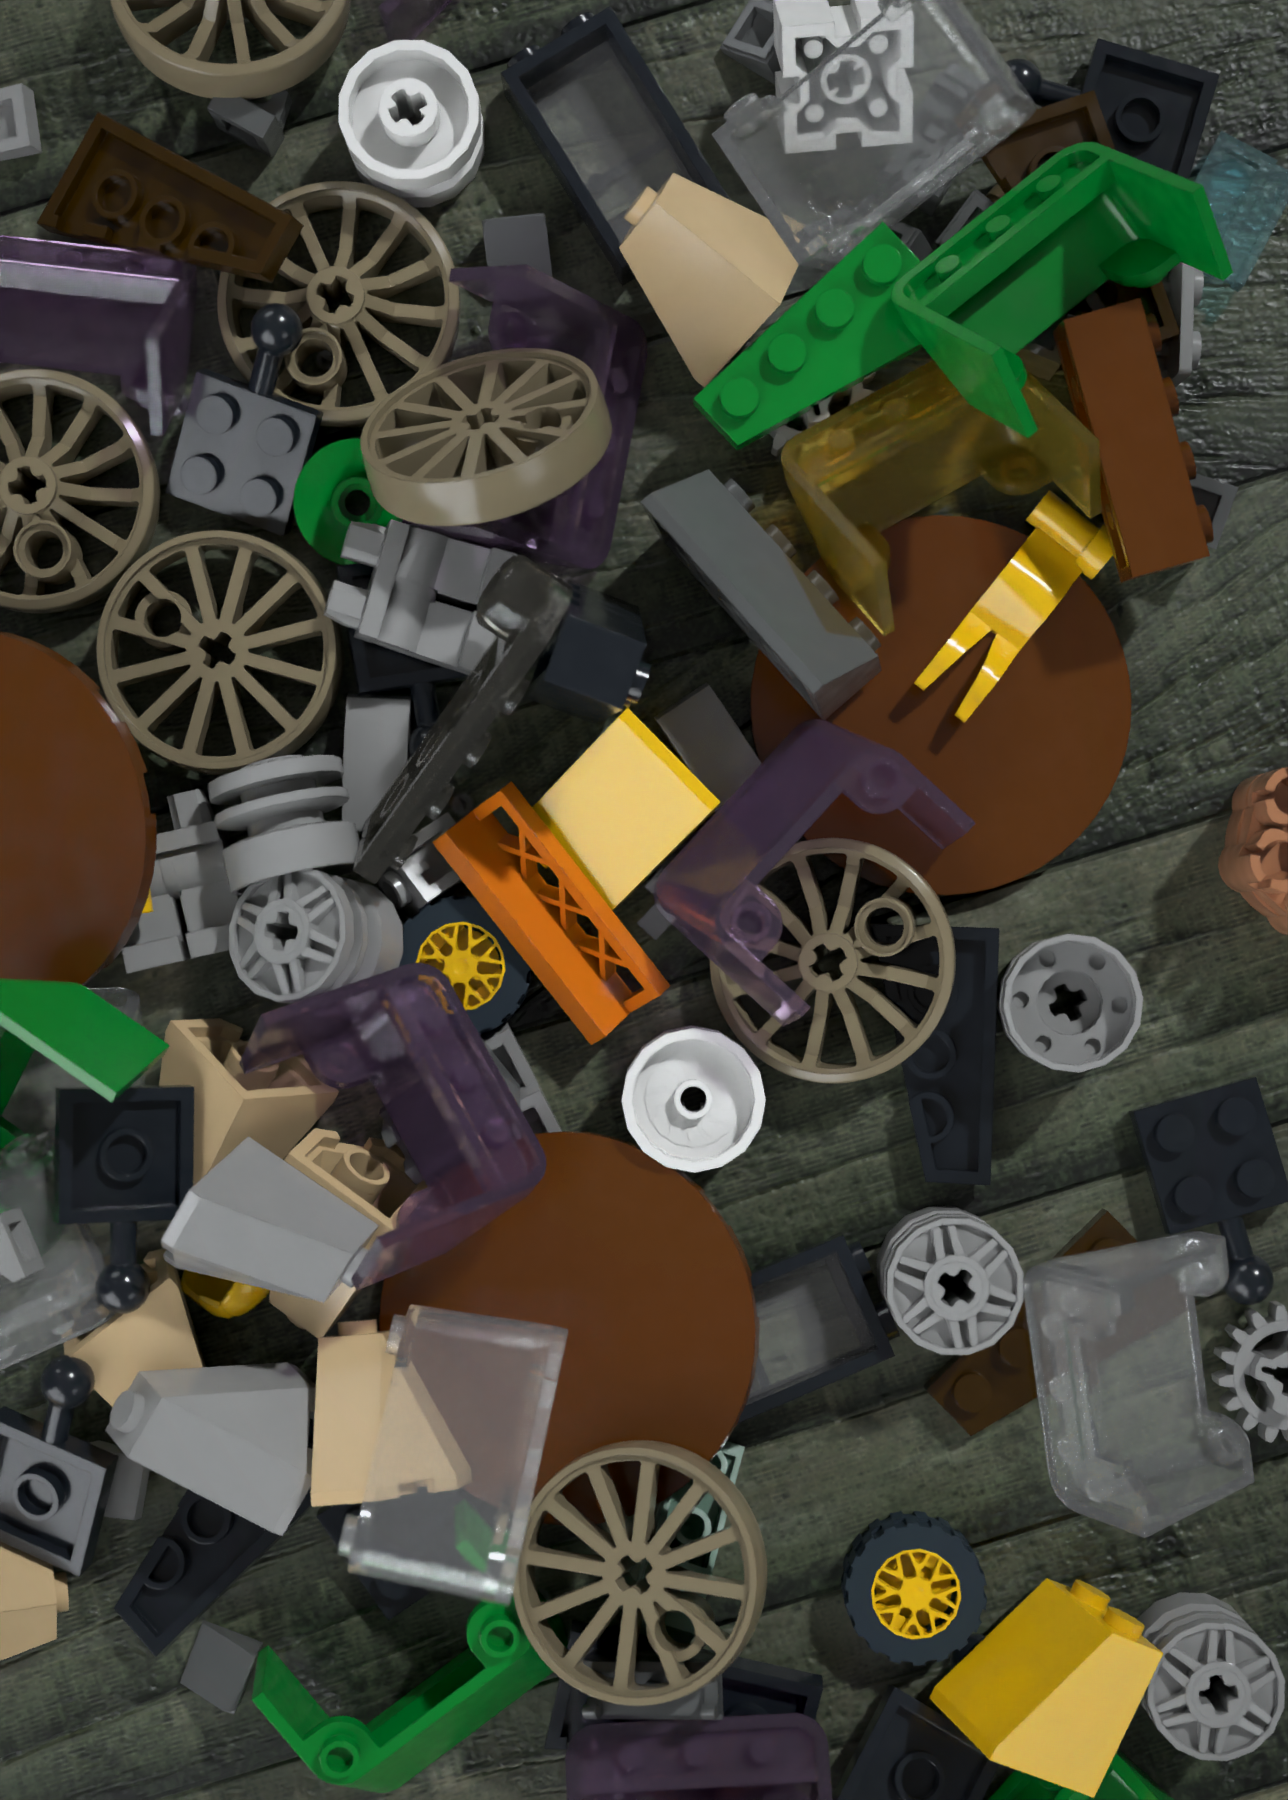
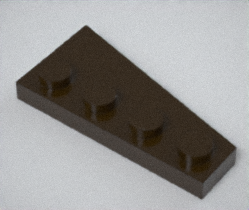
M1094 90L975 129L969 137L970 142L1004 194L1009 192L1056 153L1071 145L1082 142H1096L1115 150ZM1108 279L1077 304L1082 313L1085 314L1141 298L1145 315L1153 313L1157 320L1162 344L1173 341L1180 334L1162 281L1147 288L1123 286Z
M97 112L37 221L38 225L50 233L271 283L304 226L290 214L100 112Z
M1102 1208L1024 1286L1023 1303L1014 1325L994 1345L970 1355H954L924 1385V1388L972 1436L1197 1303V1301L1107 1210Z

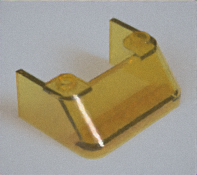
M931 360L795 435L783 447L781 461L786 484L829 574L883 636L893 632L895 627L887 576L891 563L890 548L880 532L980 476H983L996 490L1008 495L1029 494L1053 481L1090 519L1101 513L1100 440L1028 371L1027 380L1021 392L1038 428V431L1029 438L968 404L935 361Z

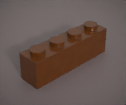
M1141 298L1064 319L1053 331L1120 582L1196 562L1210 556L1207 544L1213 542V527L1206 507L1203 504L1196 506L1190 480L1196 478L1195 459L1187 441L1179 442L1173 417L1179 414V401L1171 378H1162L1155 353L1161 352L1162 339L1153 313L1145 315Z

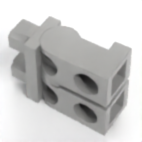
M392 519L385 527L376 524L351 522L347 529L340 557L373 567L369 584L366 590L334 580L323 615L345 627L355 629L354 638L375 643L390 650L469 675L473 678L484 675L500 618L493 615L503 609L518 554L494 547L488 549L432 531L410 527L408 524ZM436 599L464 606L470 609H474L476 611H467L458 607L436 601Z
M196 789L167 796L174 830L157 834L154 874L150 886L153 912L141 914L125 948L122 949L126 974L229 950V925L236 903L241 896L231 895L222 857L223 849L231 846L228 830L216 828L214 812L204 790Z

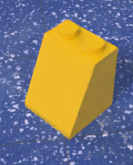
M627 708L532 808L608 906L614 911L715 812L720 801ZM541 864L545 869L549 867L544 864Z
M1046 1578L935 1685L929 1699L989 1760L1094 1798L1164 1653L1141 1635L1145 1628L1143 1623L1117 1608L1107 1607L1111 1598L1101 1590L1080 1580H1075L1072 1588Z

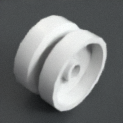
M393 40L369 50L349 70L339 93L338 123L360 179L365 184L397 195L413 207H432L456 197L475 178L485 154V126L481 105L469 71L448 50L424 40Z
M693 1025L663 1031L644 1044L627 1069L622 1095V1106L627 1129L641 1150L667 1168L694 1173L723 1167L745 1152L761 1128L766 1102L760 1071L745 1049L718 1030ZM688 1087H699L705 1093L706 1101L705 1103L700 1102L701 1109L697 1111L687 1110L684 1102L680 1100L682 1092Z

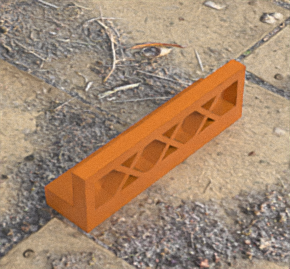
M512 781L467 813L432 842L590 1045L605 1038L631 1012L661 996L671 986ZM502 806L518 826L519 837L509 834L492 812ZM537 862L549 866L558 878L559 888L546 883L538 872ZM577 914L586 916L598 929L599 938L585 933L577 922ZM616 964L628 968L642 988L632 993L617 974Z

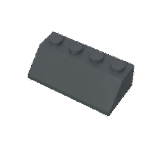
M708 469L651 492L641 501L659 538L823 721L882 671L879 657L875 653L881 647V643L873 632L858 617H855L849 623L832 606L839 600L835 591L815 570L807 576L803 574L791 560L797 554L793 545L775 525L771 524L764 530L749 514L755 508L754 503L733 479L730 478L726 483L722 484Z

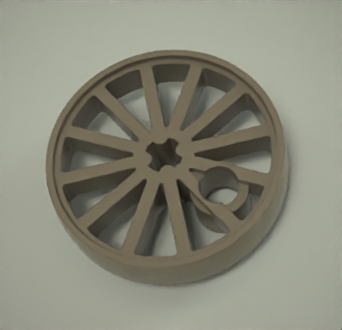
M110 0V4L120 31L134 55L161 80L182 91L205 98L241 97L249 100L284 91L305 80L318 70L334 52L344 34L349 19L351 0ZM171 7L149 23L138 22L132 14V11ZM274 14L311 26L313 29L304 38L296 39ZM244 18H247L278 54L256 61L250 60ZM227 20H230L237 63L221 64L208 62ZM200 23L186 53L179 54L166 47V45Z
M352 181L318 182L293 189L269 202V204L290 214L304 225L300 233L318 272L316 274L309 272L286 258L278 273L300 289L281 292L244 288L243 284L246 277L221 271L217 293L218 319L229 355L242 376L249 383L254 366L253 359L256 358L258 347L255 345L252 336L246 338L242 336L240 309L259 310L263 306L272 303H280L292 308L301 319L303 336L299 346L293 352L284 356L286 367L277 378L273 394L324 412L320 424L322 427L359 428L364 427L371 413L390 395L385 390L362 339V335H366L417 373L410 380L427 373L440 365L448 363L452 356L460 326V289L456 270L444 241L433 225L415 207L397 195L372 185ZM343 209L339 250L334 265L330 266L308 216L319 211ZM368 211L390 219L391 223L367 256L355 264L360 212ZM409 233L429 253L423 260L387 276L377 277ZM437 276L442 279L445 293V303L442 306L431 307L401 304L386 300ZM343 293H347L352 303L351 306L339 305L335 314L331 313L327 305L328 300L339 301ZM379 322L441 328V331L431 354L426 357L393 335ZM349 341L375 400L362 405L340 407L342 385L348 373L345 351L346 342ZM327 350L333 355L332 366L325 374L318 377H310L302 373L303 363L310 354ZM298 386L310 395L323 396L321 405H314L293 398L290 395Z
M511 348L463 357L440 365L408 381L386 397L371 413L363 427L360 445L365 471L373 495L386 511L406 521L423 525L463 526L490 522L519 514L555 498L574 486L596 466L604 455L610 442L612 425L605 398L593 371L584 362L574 356L555 350Z
M21 369L0 373V438L9 459L7 465L0 461V526L3 525L0 534V575L13 554L17 564L25 572V587L22 594L15 595L0 591V607L23 613L51 614L67 612L87 606L111 593L123 574L140 557L146 554L153 540L160 512V484L152 452L144 435L131 416L110 395L92 383L67 373L47 369ZM33 394L32 437L27 450H25L2 403L15 397ZM63 395L83 401L82 408L61 441L52 448L54 396ZM103 415L110 417L123 431V436L119 441L81 461L73 462ZM135 456L140 483L138 488H98L80 485ZM38 479L46 487L36 491L37 501L32 503L24 495L34 491L33 481ZM72 505L138 507V511L130 535L124 540L72 507ZM63 519H67L118 552L116 557L93 578L83 561L82 549L78 540L68 532ZM50 538L61 540L63 555L60 561L51 568L41 569L37 560L41 546ZM72 578L74 579V588L45 595V584L59 585L68 582Z
M210 530L189 533L170 539L148 551L123 574L115 585L104 607L98 628L96 653L99 677L105 696L120 722H126L134 739L159 758L183 769L209 775H226L256 761L291 755L308 742L318 731L335 703L342 681L344 640L341 624L323 615L329 595L319 580L302 562L283 548L259 537L233 531ZM210 550H238L220 614L205 562V552ZM260 556L265 557L285 568L287 573L242 616L244 599L257 558ZM184 557H187L203 623H201L198 611L190 602L179 594L169 591L156 577L157 573L165 567ZM145 586L151 593L145 596L138 604L135 611V621L125 618L132 602ZM303 587L315 607L317 617L258 633L264 622L292 594ZM166 606H177L181 613L182 623L179 631L166 637L156 636L153 630V619L156 613ZM127 634L142 638L156 649L175 655L119 669L118 647L120 635ZM323 636V664L321 671L311 670L259 655L277 646ZM216 644L222 647L229 645L228 648L236 654L230 665L221 661L217 663L215 657L210 655L212 648ZM185 672L138 718L124 692L126 686L169 674ZM252 672L272 674L315 686L316 690L305 711L296 720L264 688ZM240 684L285 729L282 735L255 750L251 742L242 707ZM199 690L183 748L181 750L176 749L154 735V731L158 725L188 696ZM222 694L236 754L231 756H202V749L213 709Z
M818 838L801 841L781 848L756 863L739 879L726 897L717 916L710 945V975L714 994L723 1017L736 1037L750 1052L774 1069L798 1079L817 1083L838 1084L865 1080L882 1074L909 1058L923 1045L940 1022L950 1000L956 971V950L951 924L940 899L929 883L910 864L890 851L867 842L846 838ZM841 853L846 854L847 860L838 904L831 923L811 857L820 854ZM864 859H868L896 874L897 879L881 897L867 902L859 910L854 926L849 930ZM791 863L794 864L809 908L812 928L765 885V881L771 875ZM909 888L914 891L924 905L931 922L917 926L914 910L907 902L900 899ZM751 896L785 925L799 943L738 930V920ZM882 907L891 908L901 916L904 930L901 938L896 943H883L875 939L871 934L870 921L877 909ZM935 936L939 948V975L869 960L866 957L871 955L880 957L892 956L907 948L912 942ZM823 944L829 951L838 948L844 951L846 959L839 964L840 971L843 974L841 977L834 970H829L825 973L820 970L817 962L821 961L825 956L821 948ZM737 945L777 954L795 960L798 964L735 982L732 970V946ZM866 977L886 979L933 991V1000L922 1021L916 1024ZM803 978L801 984L762 1028H758L744 1008L740 996L776 984ZM816 990L814 1015L803 1058L773 1042L772 1037ZM854 993L875 1008L905 1039L888 1051L874 1056ZM834 998L843 1015L856 1062H821V1054Z
M651 1440L622 1441L599 1447L574 1459L560 1469L536 1495L523 1517L516 1536L511 1567L512 1591L517 1614L527 1638L540 1658L561 1679L577 1690L606 1702L629 1706L655 1705L685 1697L705 1687L720 1676L742 1653L757 1627L764 1606L767 1590L766 1551L758 1522L748 1502L735 1484L716 1466L703 1457L676 1445ZM619 1461H640L641 1463L634 1525L624 1512L609 1473L608 1463ZM661 1465H664L688 1476L693 1480V1484L656 1533L654 1511L659 1471ZM582 1473H587L610 1533L599 1528L563 1496V1490ZM708 1492L721 1506L731 1526L671 1549L670 1544L678 1531ZM549 1512L599 1555L581 1554L545 1548L538 1545L539 1533L547 1513ZM737 1541L743 1558L744 1580L696 1573L680 1567L678 1564ZM646 1558L653 1569L648 1572L646 1578L636 1582L629 1571L634 1568L636 1562ZM535 1565L596 1575L603 1578L551 1600L540 1602L535 1580ZM694 1592L741 1600L740 1612L731 1634L723 1631L715 1624V1616L711 1606L703 1597ZM604 1594H609V1598L570 1650H568L552 1630L547 1618ZM623 1608L615 1677L613 1679L591 1669L583 1663V1660L610 1622ZM676 1610L683 1612L691 1619L696 1635L692 1643H679L669 1636L665 1627V1618L668 1611ZM643 1617L647 1625L646 1630L649 1643L659 1656L668 1682L658 1684H637L635 1682L634 1673ZM706 1645L716 1652L715 1657L708 1664L694 1673L689 1672L683 1661L694 1657Z

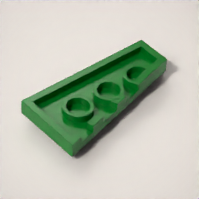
M881 222L693 398V405L738 451L810 411L812 406L839 391L842 393L864 381L866 376L896 360L898 362L920 350L922 345L901 320L892 301L891 292L896 282L921 261L884 222Z

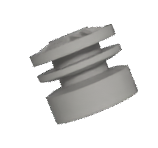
M286 755L248 764L240 770L220 776L208 783L207 789L212 804L236 805L215 815L216 828L228 831L247 830L248 838L223 849L222 852L231 895L241 896L251 884L294 872L317 869L342 876L363 867L364 859L356 824L349 821H325L323 815L344 805L350 799L348 789L322 787L342 778L344 771L340 757L335 755Z
M309 869L266 879L251 884L246 888L236 903L229 925V954L238 977L257 995L276 1002L291 1003L298 1006L306 1005L314 1009L336 1013L355 1011L380 998L396 977L403 955V926L394 904L377 887L317 869Z
M1064 934L1033 942L1012 958L999 981L997 1011L1003 1032L1020 1053L1050 1069L1079 1073L1105 1066L1128 1048L1141 1023L1143 995L1136 971L1119 950L1095 937ZM1059 985L1065 991H1078L1081 1000L1073 1005L1076 1015L1071 1019L1065 1013L1052 1014L1049 1005L1057 999L1054 989Z
M928 1206L904 1216L886 1234L876 1258V1284L897 1325L917 1345L941 1355H970L994 1345L1014 1325L1023 1303L1024 1273L1013 1247L979 1216L955 1206ZM962 1269L960 1278L966 1284L964 1291L958 1294L950 1290L944 1296L945 1289L938 1282L940 1276L944 1272L951 1276H956Z
M1179 1592L1155 1601L1137 1618V1620L1145 1625L1141 1635L1164 1653L1140 1703L1147 1711L1156 1728L1177 1750L1199 1760L1230 1761L1254 1752L1273 1734L1284 1710L1285 1679L1276 1655L1230 1604L1206 1593ZM1218 1675L1220 1679L1212 1682L1213 1692L1204 1694L1202 1691H1205L1210 1686L1209 1677Z

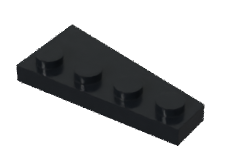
M871 924L874 938L887 944L896 943L901 938L904 930V925ZM951 927L956 950V971L949 1003L940 1022L929 1038L916 1052L903 1061L901 1066L908 1092L909 1106L925 1181L991 1185L1000 928ZM932 936L912 942L901 952L887 957L879 956V960L882 963L939 975L937 938ZM883 979L886 997L911 1020L919 1024L931 1005L934 992L925 988ZM894 1027L897 1045L905 1038Z
M309 1432L308 1448L313 1449V1439ZM311 1487L285 1533L312 1508ZM188 1489L178 1504V1511L163 1535L156 1539L115 1605L114 1610L151 1653L157 1657L164 1653L282 1536L272 1533Z
M572 1620L567 1645L568 1650H570L589 1623ZM606 1628L587 1655L593 1649H618L620 1630ZM639 1635L637 1650H654L649 1643L648 1637ZM738 1657L722 1673V1720L584 1719L582 1707L584 1704H587L588 1695L559 1678L544 1749H567L568 1743L599 1742V1749L626 1748V1742H664V1748H690L691 1741H723L725 1747H809L823 1691L822 1675Z

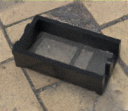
M610 6L596 15L592 12H586L575 17L565 25L560 37L542 48L538 45L524 48L510 59L507 69L501 72L504 96L512 104L614 269V273L622 286L636 278L619 249L632 226L623 217L647 185L657 193L671 174L675 173L729 199Z
M838 1233L751 1271L752 1276L750 1278L756 1301L757 1317H759L760 1323L759 1353L754 1381L738 1423L895 1356L889 1341L899 1337L900 1334L885 1300L874 1305L863 1281L873 1277L874 1274L859 1240L847 1245L844 1235Z

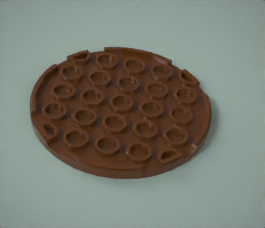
M921 516L888 522L863 531L823 555L803 574L807 576L813 570L818 572L837 594L839 600L832 606L848 623L855 617H858L873 632L881 643V647L875 653L879 657L882 671L823 721L759 649L750 687L752 740L758 759L779 790L774 794L775 802L791 826L805 840L846 838L867 842L888 850L917 870L933 888L937 896L969 894L999 887L1028 875L1061 854L1083 833L1107 800L1122 766L1131 726L1130 679L1124 651L1115 627L1104 606L1089 585L1080 576L1075 580L1062 600L1022 647L999 681L964 723L955 716V713L981 670L996 634L990 631L924 691L915 685L914 682L1010 562L1028 536L986 520L963 516ZM822 854L827 860L845 871L846 854ZM864 859L860 879L871 884L890 888L896 881L897 875L880 864ZM911 888L906 891L907 893L915 894Z
M0 632V978L74 982L84 986L103 968L108 967L118 956L133 933L148 898L155 866L157 822L156 814L150 812L149 796L143 776L144 773H147V769L139 747L126 722L119 721L109 704L99 694V686L90 677L57 652L33 640L6 632Z
M575 1131L532 1134L489 1147L457 1166L432 1188V1191L401 1232L391 1254L384 1278L380 1301L379 1331L397 1330L469 1468L470 1483L461 1488L474 1498L499 1511L523 1519L536 1495L560 1469L581 1455L599 1447L631 1440L659 1441L687 1449L711 1462L726 1443L747 1403L755 1377L759 1353L760 1323L759 1317H757L756 1301L750 1278L752 1273L731 1225H727L719 1211L704 1194L705 1191L682 1170L667 1168L644 1153L639 1145L612 1136ZM640 1461L608 1463L610 1476L627 1517L635 1514L641 1468ZM661 1465L655 1505L683 1488L692 1479L677 1470ZM582 1473L563 1490V1496L593 1523H604L606 1520L587 1473ZM549 1512L543 1524L563 1525Z

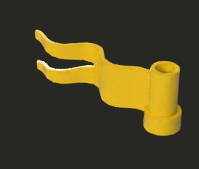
M1051 490L1046 493L1026 519L1035 528L1034 531L914 682L915 685L924 691L990 631L996 634L981 670L955 713V716L964 723L999 681L1022 647L1062 600L1079 575L1083 573L1092 580L1113 555L1106 526L1103 524L1100 528L1096 527Z

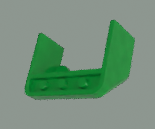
M1082 142L1066 147L1056 153L903 275L894 285L891 298L903 323L967 403L1029 438L1038 431V428L1021 392L1027 380V371L1021 358L1016 353L1108 279L1127 287L1147 288L1162 281L1167 273L1180 262L1221 280H1225L1230 276L1233 270L1203 185L1102 144Z
M0 978V1213L19 1206L21 1207L41 1255L72 1224L58 1225L54 1222V1200L25 1180L34 1162L32 1144L21 1129L2 1117L33 1052L37 1050L112 1103L160 1060L170 1045L81 984L62 981Z
M464 1498L453 1506L455 1547L492 1591V1594L481 1601L468 1617L466 1635L469 1647L369 1723L364 1725L361 1721L349 1716L329 1717L269 1645L258 1652L252 1693L253 1703L315 1776L326 1783L375 1793H386L396 1790L553 1673L531 1645L519 1620L512 1591V1557ZM537 1589L540 1602L547 1601ZM558 1614L548 1617L547 1621L552 1630L567 1648L566 1628Z

